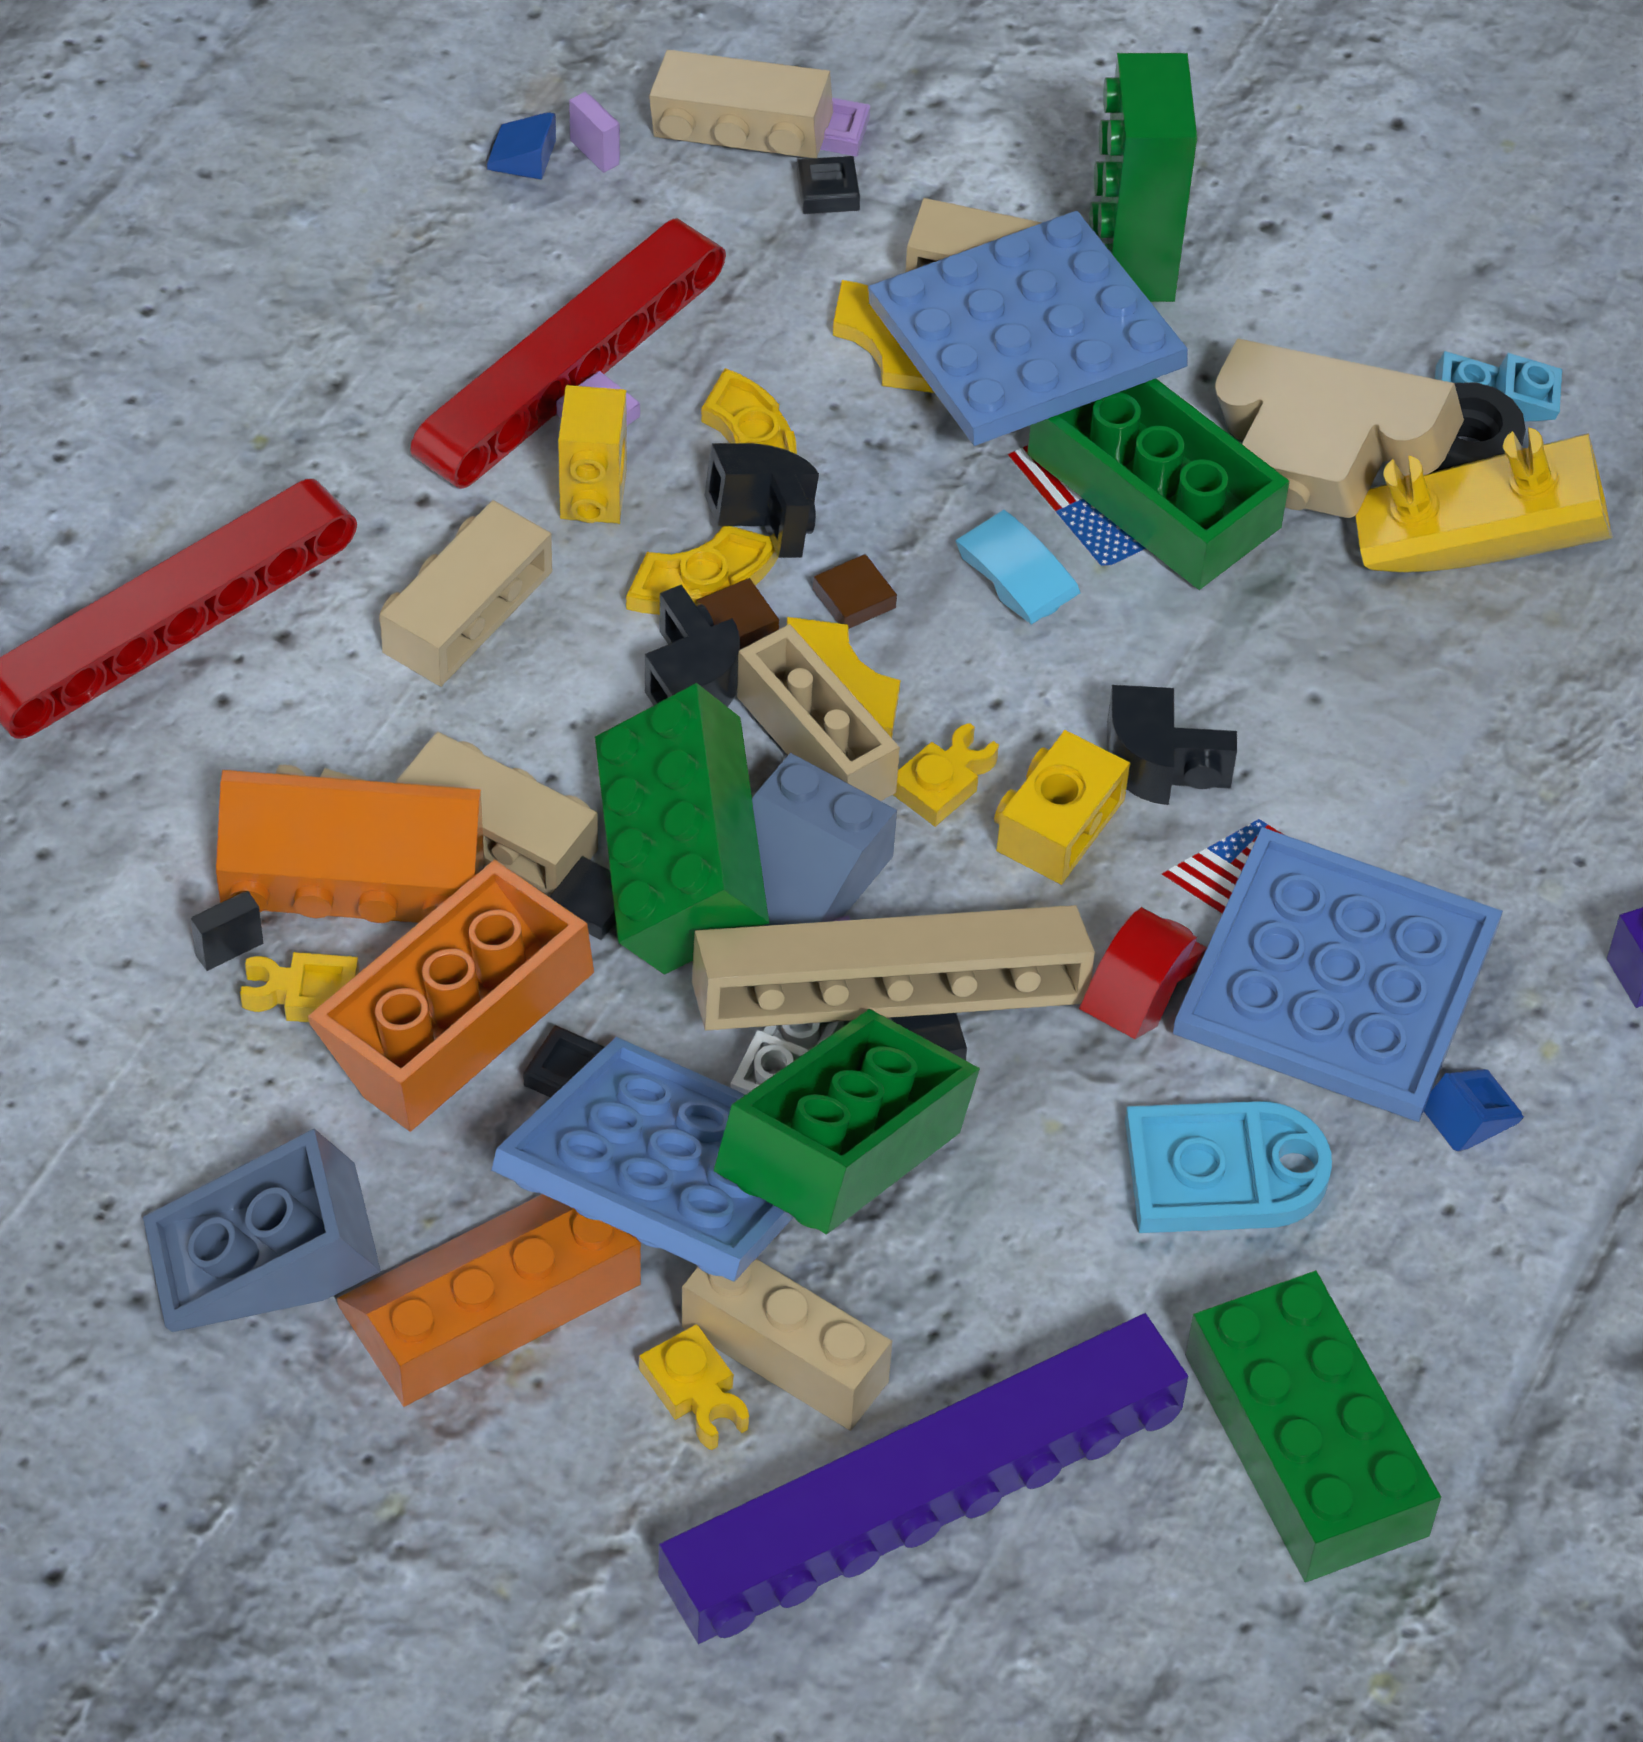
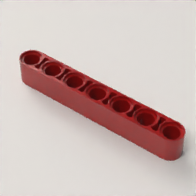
M678 218L666 222L431 414L414 434L410 448L412 457L457 488H467L557 414L556 401L565 395L566 385L579 386L599 371L605 374L705 291L716 280L724 266L726 258L725 249Z
M305 479L294 484L1 656L0 725L11 737L16 739L27 738L38 733L338 554L353 539L357 530L356 518L319 481Z

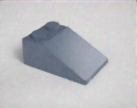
M792 753L785 758L752 798L769 923L764 926L830 922L836 918L844 917L893 857L897 810Z
M316 1129L296 1137L143 1216L165 1327L171 1332L324 1301L381 1272L356 1165Z

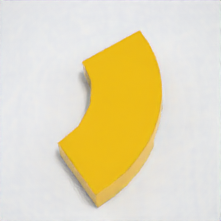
M842 280L833 321V336L853 341L873 356L881 369L882 386L935 393L869 304L868 285Z
M724 368L701 408V422L721 432L729 443L764 444L797 454L794 431H791L786 419L779 411V403L765 389L752 380Z
M722 526L712 540L690 551L675 554L647 552L626 595V609L640 613L660 615V593L681 584L695 605L696 600L748 578L756 586L775 565L778 555L769 536L733 526Z
M787 617V625L790 624L892 738L901 680L878 674L859 660L849 644L847 624Z

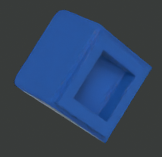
M542 113L501 124L487 162V170L542 180L556 142L555 113Z
M1488 1069L1445 1073L1432 1089L1424 1109L1425 1114L1455 1151L1469 1149L1519 1124L1524 1118L1520 1109Z

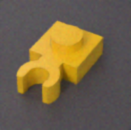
M966 723L955 730L952 736L951 747L946 751L934 742H930L898 770L897 790L893 796L934 827L977 791L978 775L989 772L996 765L999 744L995 741H992L979 751L967 748L974 741L975 726L971 723Z
M293 952L291 968L279 967L275 961L267 957H249L245 962L247 980L264 981L266 984L261 987L241 986L242 1008L249 1011L262 1012L275 1007L277 1004H283L286 1021L309 1022L308 1015L359 973L358 957Z
M697 1324L639 1355L640 1372L672 1417L676 1420L691 1411L695 1414L696 1434L699 1441L706 1448L713 1450L718 1447L719 1433L711 1423L717 1418L730 1419L741 1434L748 1430L749 1412L747 1406L739 1397L725 1393L733 1388L734 1374Z

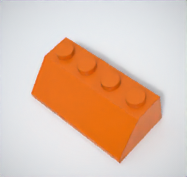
M222 770L216 859L220 903L242 892L249 891L258 904L260 912L295 913L309 918H323L326 916L360 918L374 923H387L390 921L419 923L484 869L481 789Z
M494 859L308 1015L309 1023L362 1096L411 1132L594 973L588 924Z
M541 1194L338 1297L337 1304L402 1406L405 1407L641 1285V1242L629 1233L600 1220L586 1218L580 1215L574 1208Z

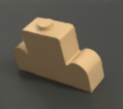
M1238 338L1215 383L1216 394L1229 432L1235 438L1242 440V445L1290 481L1285 507L1292 510L1309 509L1345 518L1354 517L1358 513L1383 462H1390L1394 459L1402 474L1407 476L1409 475L1408 455L1413 456L1420 461L1423 475L1430 474L1439 468L1445 460L1464 421L1455 383Z

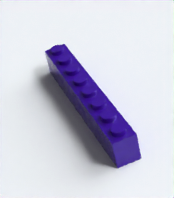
M1145 1312L660 1543L658 1577L698 1645L717 1635L720 1638L732 1637L749 1627L758 1615L779 1605L784 1608L796 1606L811 1597L818 1586L841 1575L846 1578L858 1576L874 1566L880 1556L903 1545L907 1548L920 1546L932 1539L942 1526L963 1516L967 1518L982 1516L992 1510L1002 1497L1026 1486L1028 1489H1036L1052 1481L1062 1468L1084 1457L1088 1460L1099 1459L1114 1450L1122 1439L1144 1428L1147 1431H1156L1165 1427L1179 1415L1183 1408L1189 1376Z

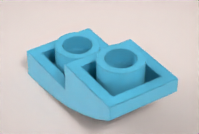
M1444 351L1436 364L1435 379L1452 383L1477 382L1497 388L1514 400L1523 413L1524 421L1555 420L1560 413L1561 368L1511 353H1507L1499 367Z
M1002 510L955 540L962 559L994 583L999 600L1031 625L1039 619L1053 614L1061 605L1081 593L1076 581L1056 557L1034 534L1006 510Z

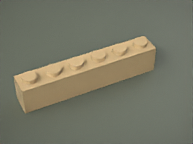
M1077 905L695 930L692 985L705 1031L854 1020L868 1009L886 1018L1074 1005L1082 1003L1091 983L1095 951Z

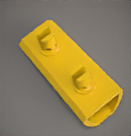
M1528 427L1529 447L1523 448L1512 431L1507 435L1503 443L1505 454L1431 472L1427 475H1423L1420 461L1413 456L1408 455L1409 475L1407 476L1402 474L1394 459H1392L1384 468L1383 476L1386 484L1370 488L1358 513L1355 515L1364 566L1375 571L1389 572L1440 571L1506 561L1612 539L1608 508L1589 433L1543 444L1541 434L1537 430Z

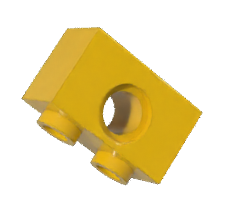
M566 385L558 438L560 519L578 520L586 523L604 522L620 524L627 472L626 390Z
M1064 730L1050 749L1042 747L1036 753L1028 768L1026 781L1018 791L1014 789L1008 790L1001 799L994 815V822L999 824L996 851L1062 885L1125 801L1130 762Z

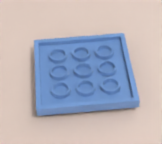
M1077 210L868 286L869 304L974 446L1188 366V348Z
M1262 827L1175 1018L1173 1034L1420 1122L1499 927L1503 911Z
M615 1037L497 1147L491 1170L515 1181L518 1186L527 1191L544 1194L574 1208L580 1215L586 1218L605 1222L635 1236L641 1243L647 1246L666 1250L696 1264L698 1268L708 1274L722 1276L733 1282L738 1279L793 1219L791 1214L760 1197L743 1192L737 1184L713 1171L731 1105L745 1094L618 1037Z

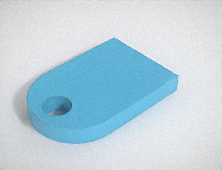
M1256 1101L1128 1106L1126 1109L1125 1127L1139 1233L1282 1227L1307 1217L1318 1207L1325 1196L1332 1169L1330 1146L1320 1128L1306 1115L1291 1107L1274 1102ZM1290 1153L1302 1154L1308 1157L1315 1167L1304 1173L1292 1172L1282 1165L1280 1158Z

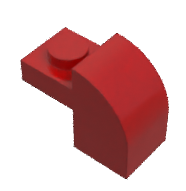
M1141 907L1129 917L1110 943L1095 971L1079 1009L1129 1037L1137 1039L1158 1026L1177 982L1197 972L1207 947L1196 942L1197 936L1193 935L1192 931L1184 925L1170 919L1161 918Z

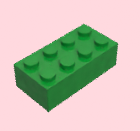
M1117 53L1115 77H1105L1104 113H1110V120H1100L1099 154L1105 155V161H1095L1094 192L1095 196H1101L1100 202L1090 203L1089 226L1099 236L1100 240L1150 302H1175L1197 144L1188 53Z
M1156 378L1030 425L1027 455L1198 590H1201L1282 528L1290 481Z
M695 683L595 736L619 944L665 975L693 961L695 930L755 927L768 924L769 916L741 717L698 683Z
M868 1009L731 1105L713 1171L737 1184L743 1192L766 1200L791 1214L800 1224L817 1229L827 1235L960 1133L980 1068Z
M1317 1270L1193 1314L1185 1356L1305 1583L1430 1536L1441 1501V1495Z

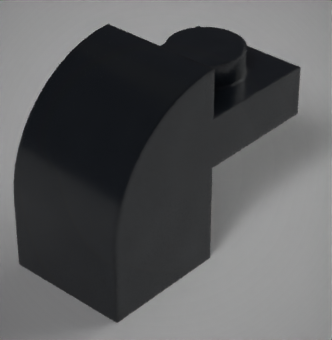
M712 443L704 496L718 526H765L779 558H802L806 534H812L815 528L816 510L814 502L819 473L810 462L782 448L755 443Z
M682 584L661 592L660 633L668 645L645 654L646 695L652 704L655 705L698 683L728 707L733 701L738 688L740 636L735 621L731 618L714 625L707 608L701 603L695 605Z
M1112 685L1107 718V751L1130 762L1126 790L1146 801L1169 805L1172 785L1190 786L1196 789L1231 788L1237 756V731L1175 728L1174 688Z

